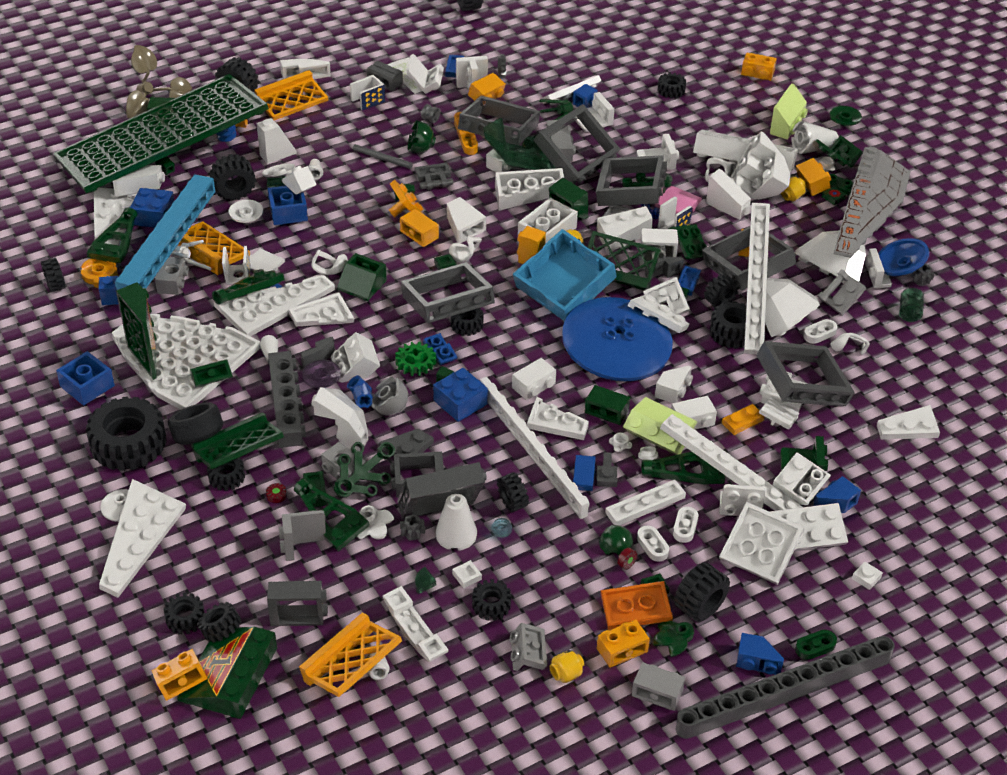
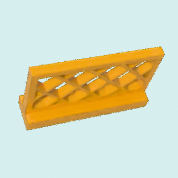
M310 70L254 90V93L263 101H273L272 104L267 103L269 109L266 110V113L273 120L328 101V96L315 82ZM303 92L311 93V96H305L302 94ZM314 94L320 95L321 98H314L313 96ZM289 97L297 98V101H291ZM300 99L306 100V101H308V102H307V103H301V102H300ZM276 102H279V103H284V104H283V107H282V106H277V105H275V103H276ZM287 104H288V105H293V106H295V107H293V108H286V105H287ZM274 109V110H278V111H281V112H280V113H277V114H274V113L272 112V110Z
M204 221L191 226L177 245L181 246L182 243L203 240L205 244L188 247L191 252L190 257L201 264L211 267L210 271L216 275L223 273V252H220L223 251V247L230 251V253H227L229 264L235 263L244 257L243 246Z
M362 612L299 666L304 683L309 686L316 684L335 696L340 697L399 645L402 639L401 636L371 622L369 616ZM373 631L376 632V635L369 636ZM382 640H391L387 644L380 645V641ZM376 642V646L365 648L366 643ZM357 645H361L360 649L353 650ZM376 653L371 658H365V654ZM361 655L360 660L349 661V657ZM345 658L344 663H338L341 659ZM360 666L357 671L349 672V668ZM345 669L344 674L333 675V671ZM326 672H329L328 677H322ZM344 680V683L338 688L333 686V682Z

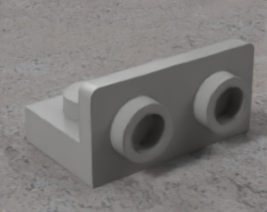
M520 623L510 634L513 670L518 671L523 665L543 670L547 666L545 631L539 627Z

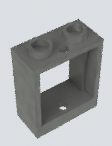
M442 451L394 454V462L390 463L391 475L395 474V477H391L392 490L396 489V498H399L405 481L400 478V470L434 468L435 472L444 470Z
M322 581L268 582L267 603L270 626L323 625L324 616H328V603H326L327 592L322 590ZM316 600L317 605H280V601Z

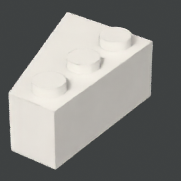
M646 206L597 218V232L635 242L641 239L642 228L652 229V216ZM599 237L602 244H605L604 239ZM614 242L609 245L612 252L618 248H622L619 242ZM605 247L607 254L610 255L611 252L608 247Z

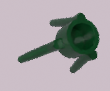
M539 100V102L559 104L555 108L540 110V113L557 111L558 114L562 115L554 120H559L573 111L572 103L568 100Z

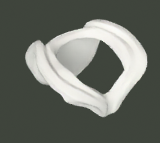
M709 158L706 164L705 180L709 183L710 164H721L725 169V174L731 177L737 163L724 161L720 158Z
M468 237L467 243L469 247L461 243H453L449 248V254L457 262H468L482 239L480 237Z
M317 250L311 265L316 272L322 275H335L344 269L348 258L345 254H341L335 259L331 255ZM321 256L331 261L333 267L331 269L320 267L315 263L317 257Z
M843 333L830 344L831 348L838 352L844 348L848 338L854 339L862 343L861 355H864L870 345L868 340L855 333Z

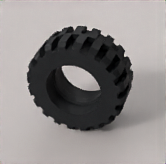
M127 396L118 400L117 398L112 399L109 403L105 402L101 404V408H96L93 411V415L87 421L86 433L93 458L105 467L107 465V468L112 470L117 468L119 471H125L126 469L136 470L140 466L145 467L148 465V462L156 460L157 455L159 456L166 445V432L161 411L153 403L150 404L145 399L140 400L139 397L128 398ZM127 430L138 431L137 433L126 437L115 436L116 434Z

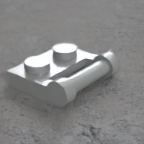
M841 269L833 282L824 292H820L817 297L843 316L863 294L866 287ZM845 280L846 283L832 299L828 298L840 283Z

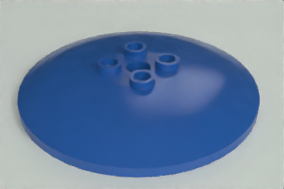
M602 297L583 302L568 314L563 325L562 339L570 357L586 371L609 380L636 381L656 374L667 364L673 347L671 332L667 326L658 322L657 317L645 316L642 314L643 310L636 306L633 309L628 307L630 300Z

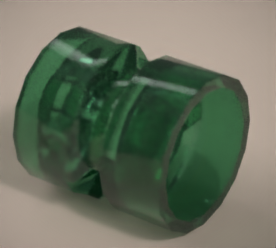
M907 288L901 293L899 315L903 320L915 322L922 318L924 293L917 288Z

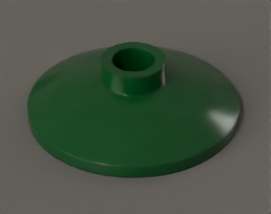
M837 106L830 111L831 120L844 126L856 125L862 118L861 113L850 106Z

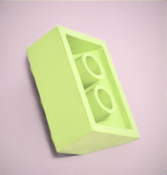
M794 84L788 87L775 105L770 129L771 135L787 140L791 134L795 133L793 132L795 125L801 122L808 112V109H806L807 102Z
M645 397L631 410L623 428L637 437L678 455L681 454L685 446L661 430L662 423L672 414L693 429L697 421Z

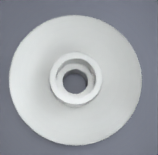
M287 163L272 166L264 170L262 174L265 177L282 180L286 177V173L295 168V165Z
M241 200L232 204L229 208L230 218L240 223L256 221L263 215L262 205L254 200Z
M129 490L113 491L102 500L100 508L105 518L119 522Z

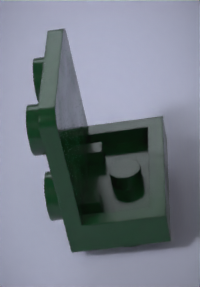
M841 135L831 148L818 139L815 141L819 144L818 148L828 154L832 159H837V162L843 167L848 165L852 168L863 154L862 150Z
M697 224L668 228L677 230L678 242L687 260L703 258L702 249L706 248L707 245L702 238Z
M815 436L813 450L781 448V471L796 453H799L824 471L828 470V459H825L827 456V445H824V436Z

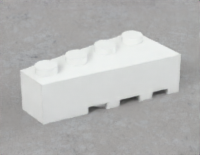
M563 169L495 172L498 210L548 199L549 187L561 178H564Z

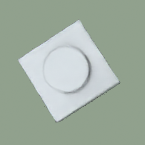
M471 560L452 569L453 576L463 589L482 580V574Z
M864 562L853 573L852 579L870 590L881 579L883 572Z

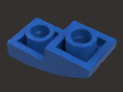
M441 333L424 338L423 344H428V348L433 347V352H436V362L442 365L457 359V355L450 343L446 344Z

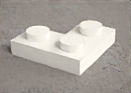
M677 277L643 291L644 295L653 296L659 304L667 302L671 309L670 311L674 314L682 315L691 311Z

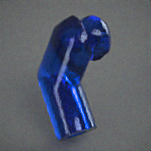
M641 204V207L646 206L653 219L659 218L660 208L655 207L652 210L649 204Z

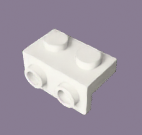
M869 249L868 256L865 257V265L873 287H891V280L889 275L884 274L885 271L877 249Z

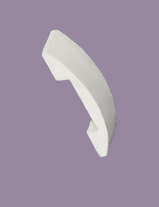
M402 586L383 595V599L400 630L423 658L431 662L448 652V648L437 634L433 635L416 612L412 599Z

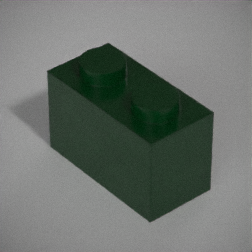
M594 385L585 400V413L621 425L629 411L630 397Z

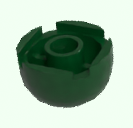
M416 120L411 128L413 132L412 135H409L407 149L409 150L408 152L423 154L431 146L435 145L436 137H433L434 132L430 125Z

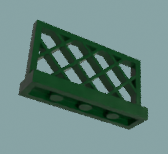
M592 232L587 248L592 250V247H594L593 251L599 253V250L608 247L611 254L605 258L610 259L613 257L617 264L615 269H620V271L616 270V278L612 282L644 291L651 287L650 283L660 255V249L600 232ZM596 236L603 238L605 244L598 248L594 245ZM619 242L622 248L613 253L609 245ZM632 246L637 247L639 253L629 257L626 249ZM624 251L628 259L618 263L615 255ZM648 251L655 252L654 258L646 262L643 254ZM641 255L645 263L635 268L631 260ZM630 261L633 270L628 273L623 272L620 266ZM647 266L649 270L648 277H640L637 271Z
M262 412L222 429L214 436L193 443L191 446L196 461L198 463L203 462L210 469H213L284 438L281 430L267 421L266 414Z

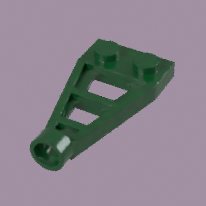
M125 208L121 216L93 241L86 252L87 257L122 263L129 250L137 212L133 208ZM118 228L126 229L125 233L115 231ZM110 238L121 240L120 245L107 244L106 242Z
M263 269L255 270L252 275L243 278L224 290L219 288L213 291L212 298L216 304L220 305L226 301L285 280L284 274L276 273L275 270L267 272Z
M692 451L657 460H642L641 462L643 476L704 485L725 483V475ZM693 461L699 462L701 473L686 471L684 464ZM678 464L680 472L666 471L665 466Z
M301 479L294 486V492L301 497L308 511H317L312 504L322 499L329 504L322 510L325 517L332 511H338L345 516L334 527H330L325 520L326 533L323 534L324 538L338 552L370 526L369 521L355 508L315 488L306 479Z

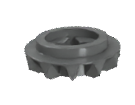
M500 54V57H498V76H500V79L506 77V56L504 54Z

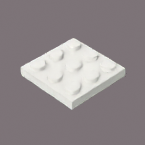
M746 502L719 558L778 585L805 529L799 524Z

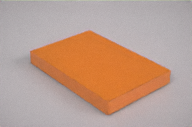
M664 581L600 590L608 630L637 620L640 625L673 621Z

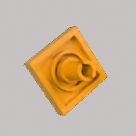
M393 180L390 185L399 201L388 209L395 218L406 208L409 211L416 209L423 213L422 210L424 209L419 202H416L418 200L412 192L408 193V189L403 183L399 184L396 180Z

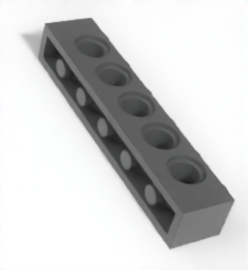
M291 351L268 353L276 425L284 435V438L278 440L279 448L303 445L302 437H306L305 425H301V423H304L303 411L299 412V409H302L301 398H297V396H300L299 384L295 385V383L299 382L298 372L293 371L297 369L296 358H292Z

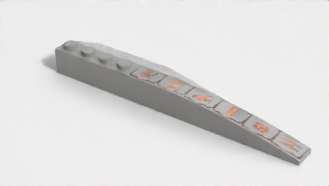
M875 147L864 148L833 254L852 258L860 249V246L866 243L867 238H870L873 232H876L884 224L886 218L890 217L892 212L898 209V205L903 203L911 171L882 150H878Z

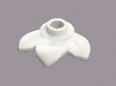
M370 505L364 506L360 510V514L369 521L370 526L361 532L357 538L363 539L370 535L374 539H383L387 534L386 524L394 520L393 515L388 510H377Z

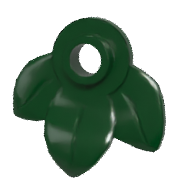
M663 622L658 625L660 631L654 636L652 644L653 646H668L670 656H677L687 648L688 642L692 640L694 628L688 622Z

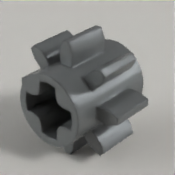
M924 264L920 269L911 273V277L914 278L913 282L917 285L925 286L930 284L935 273L931 272L932 268L929 265Z
M417 515L405 516V522L400 521L401 536H406L409 540L420 539V535L425 534L424 519H420Z

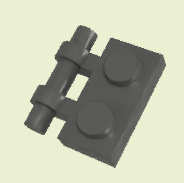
M447 163L415 167L416 178L418 182H421L419 183L420 189L431 190L433 187L441 186L445 188L447 185H453V178H451V172Z

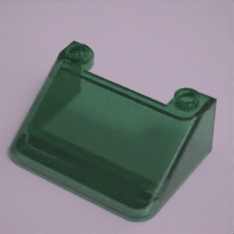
M498 118L483 127L485 140L508 166L525 170L556 168L533 141L538 134L533 137H526L522 142V146L506 143L502 118Z

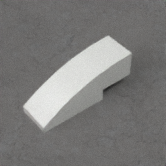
M315 59L280 60L283 79L308 70L312 72L313 79L331 77L330 63L328 61Z

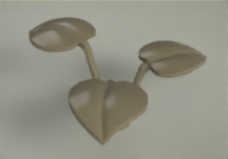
M134 46L131 56L132 67L138 73L143 74L146 72V75L142 79V83L137 85L136 90L132 91L127 98V118L130 119L146 112L150 101L146 98V95L154 91L170 90L169 98H177L193 90L190 83L182 77L172 79L170 87L153 88V85L150 82H146L150 74L149 70H154L157 67L156 56L144 46Z

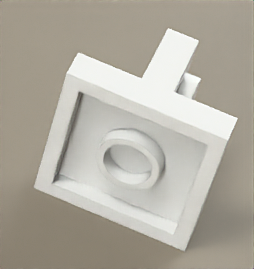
M487 56L456 58L457 88L467 87V90H469L471 83L488 75Z

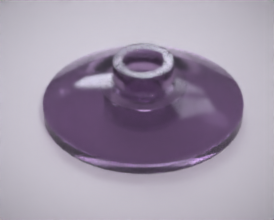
M330 360L314 361L308 364L302 373L304 382L313 388L330 387L339 380L341 375L339 366Z

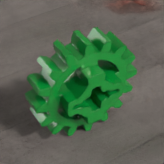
M411 342L409 346L404 344V348L399 347L398 352L395 353L396 366H398V370H403V374L410 372L411 376L414 373L421 376V372L427 374L428 369L433 370V365H436V352H433V347L428 348V344L421 345V342L417 344Z

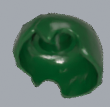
M619 525L607 527L599 540L600 548L607 555L614 552L619 556L624 549L631 548L633 544L630 531Z

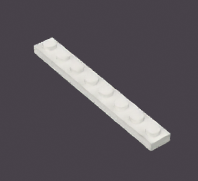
M673 414L662 423L661 430L738 485L765 488L764 503L774 511L802 508L796 501L789 498L778 488L771 485L764 478L754 473L746 465L740 463L729 453L719 448Z

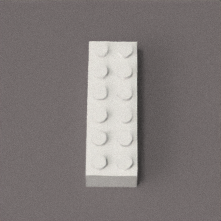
M700 130L696 135L693 153H697L699 157L713 156V158L727 159L738 164L751 139ZM774 144L784 156L789 172L794 169L798 149Z

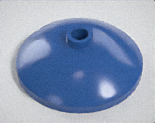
M907 238L894 241L883 247L878 255L885 271L884 274L904 276L920 269L929 258L927 244L919 239Z

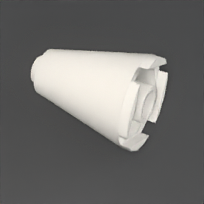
M803 121L798 122L793 128L795 135L791 141L792 147L798 149L797 153L805 154L820 150L818 148L819 144L815 142L817 139L831 148L839 136L834 130Z
M452 494L445 501L436 527V540L446 549L458 548V550H464L475 542L477 528L466 498L461 494Z

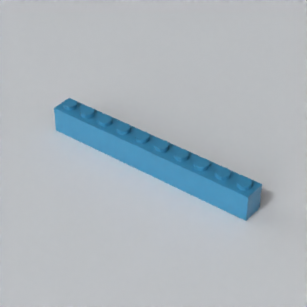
M194 174L177 199L173 201L169 210L165 212L160 222L157 223L155 229L149 234L146 241L142 243L138 252L133 255L132 260L125 266L124 271L116 278L115 287L117 290L136 282L142 288L149 286L214 195V178Z

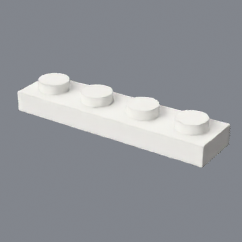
M598 75L549 94L542 99L559 100V98H563L565 100L572 97L573 91L584 84H588L593 88L597 87L596 84L601 79Z
M672 480L606 507L605 514L614 525L620 526L684 499L686 492L676 480Z

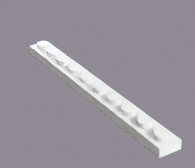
M752 203L744 354L757 355L764 342L770 204Z
M487 377L480 379V382L488 388V404L578 517L580 519L587 517L589 507L587 497L580 493L577 485L574 482L572 483L566 471L559 467L556 459L553 456L551 457L545 445L538 441L535 433L529 430L524 419L517 415L515 408L508 404L505 396L501 395L497 390L496 385L491 383Z

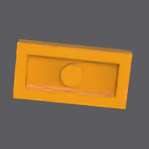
M751 404L722 418V425L733 435H736L764 421L765 416L759 414L760 410L754 404Z

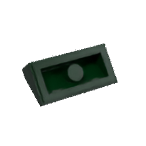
M227 359L192 368L189 372L195 387L233 377Z

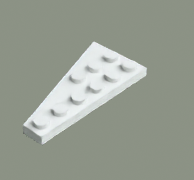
M101 187L94 191L95 239L121 216L125 208L131 207L137 193L115 196L114 189ZM118 228L115 232L125 233L126 229ZM110 238L106 243L120 245L121 240Z
M325 275L303 279L301 283L297 284L287 283L285 287L281 288L274 286L247 294V296L235 298L220 305L214 302V307L239 331L253 336L289 316L290 308L318 300L334 291L335 285Z
M132 479L99 583V589L118 598L185 511L186 504Z

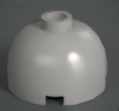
M389 377L378 384L376 387L378 391L375 395L372 393L371 406L379 413L387 416L402 412L406 407L409 395L404 383L397 377L396 379Z

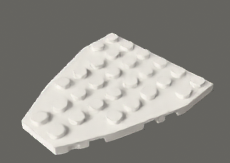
M150 314L154 322L153 332L157 338V341H155L157 378L153 380L127 348L123 324L112 332V337L129 366L158 398L180 410L197 404L224 381L221 380L195 387L189 373L190 369L227 359L233 373L261 348L260 341L233 327L226 326L225 329L216 328L214 323L202 325L199 320L171 315L170 319L160 318V314Z

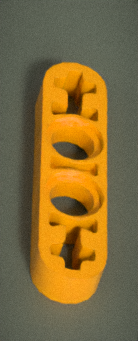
M457 112L454 115V124L463 151L467 155H474L478 152V142L475 133L458 129L461 112Z

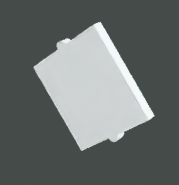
M261 248L249 256L251 271L263 269L266 272L271 270L277 271L278 267L285 262V259Z

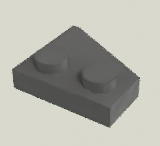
M415 429L383 440L379 443V446L383 442H390L395 448L394 454L423 453L434 443V437L420 429Z

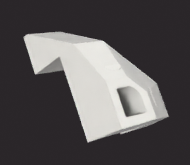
M761 131L750 140L746 151L740 158L730 178L751 199L760 200L777 196L789 187L790 172L784 156L766 134Z
M840 230L822 232L794 252L799 256L798 260L806 264L811 262L820 267L819 271L827 275L832 273L838 276V272L842 269L858 282L866 256L865 244L860 246V249L852 258L833 254Z
M767 278L765 324L771 337H779L799 323L810 312L816 310L820 304L817 297L789 279Z
M320 387L317 395L314 394L311 404L314 406V415L335 419V424L338 425L336 438L348 449L351 450V446L355 442H361L365 447L368 440V430L363 410L341 390ZM355 446V449L357 451H360V448L358 446Z

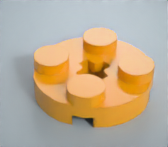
M90 258L81 266L82 279L96 288H99V277L118 276L115 262Z

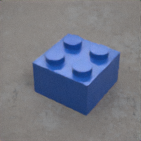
M287 186L268 188L269 206L274 225L308 221L304 192L296 195Z
M140 188L130 207L137 212L134 225L155 228L165 212L172 206L173 201H175L173 191Z
M88 351L56 370L60 387L82 405L89 403L115 386L112 370Z
M461 368L433 384L434 402L459 422L488 405V388L465 368Z

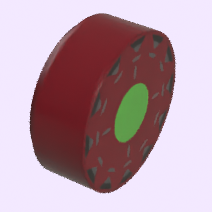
M280 483L269 485L266 489L267 500L272 503L284 501L287 497L286 487Z
M631 548L624 549L618 557V565L625 570L630 569L637 559V552Z

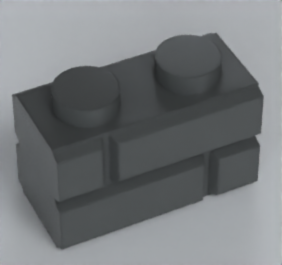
M376 61L367 68V77L374 75L385 84V89L394 91L403 83V72L380 61Z

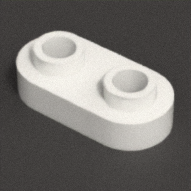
M829 319L819 321L806 327L803 337L809 343H819L836 334L837 324Z
M683 507L678 511L673 530V537L677 541L687 543L693 539L699 516L696 509Z
M652 526L641 527L638 530L637 541L649 558L657 562L666 560L669 555V546L657 529Z

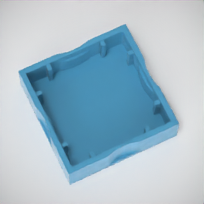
M561 229L536 255L513 273V277L518 289L565 321L568 314L575 307L583 302L594 299L616 278L615 264L596 251L587 248L580 240Z

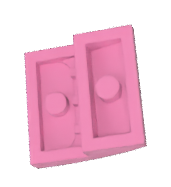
M671 186L665 191L663 196H660L659 203L655 204V207L660 209L663 203L673 197H677L676 214L688 206H691L694 212L702 198Z

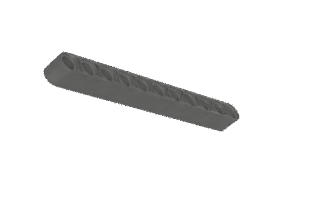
M880 636L686 707L678 713L676 733L685 739L692 738L887 665L891 660L895 644L891 638Z

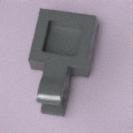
M604 452L603 466H597V486L617 487V467L611 466L612 453Z

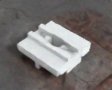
M771 397L759 411V414L772 420V426L777 423L786 429L792 427L799 415L797 411Z

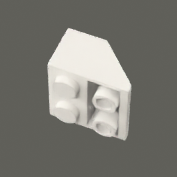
M357 332L331 355L338 381L341 383L350 381L356 375H359L362 379L368 378L380 367L372 341Z
M796 453L775 478L773 486L798 504L808 505L831 475L799 453Z

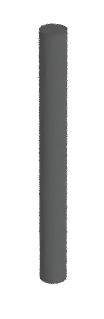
M356 144L353 145L354 151L411 169L413 166L411 162Z

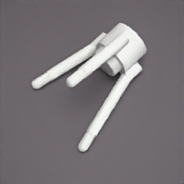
M203 240L182 243L181 246H176L172 252V257L185 258L186 263L207 270L212 269L207 265L189 259L191 252L188 247L204 243Z

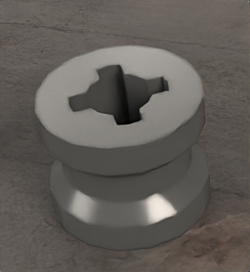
M426 104L422 109V119L430 120L432 123L438 121L440 108H433L431 105Z

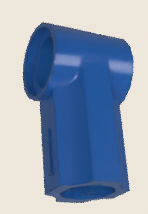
M359 375L354 376L348 382L347 388L352 392L355 402L360 408H368L372 405V388Z

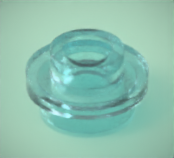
M498 518L492 524L491 531L497 537H507L512 532V525L509 520Z

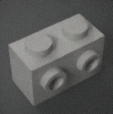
M642 662L633 682L632 696L675 711L683 692L685 677L676 672H670L655 665Z

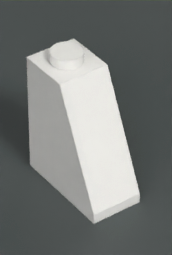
M272 118L257 123L259 152L267 164L297 154L296 149Z
M161 165L144 166L113 181L115 196L138 193L140 188L160 189L162 182L165 181V173L162 172Z
M718 169L709 176L706 204L739 220L743 216L748 215L751 210V198L721 169Z
M459 197L447 203V219L457 243H463L468 237H474L486 231V216L464 199Z

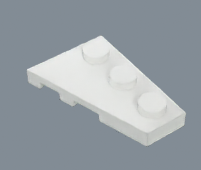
M340 293L289 309V315L296 327L354 323V317Z
M651 295L634 298L628 304V307L632 309L636 306L643 310L642 314L647 317H657L659 323L678 333L687 330L689 323L685 321L683 316L674 314L668 306L659 304Z
M536 397L527 422L529 429L584 440L589 421L570 412H562L558 410V406L552 403L548 405L542 402L543 399Z
M931 405L887 417L877 422V429L881 440L938 438L940 434Z

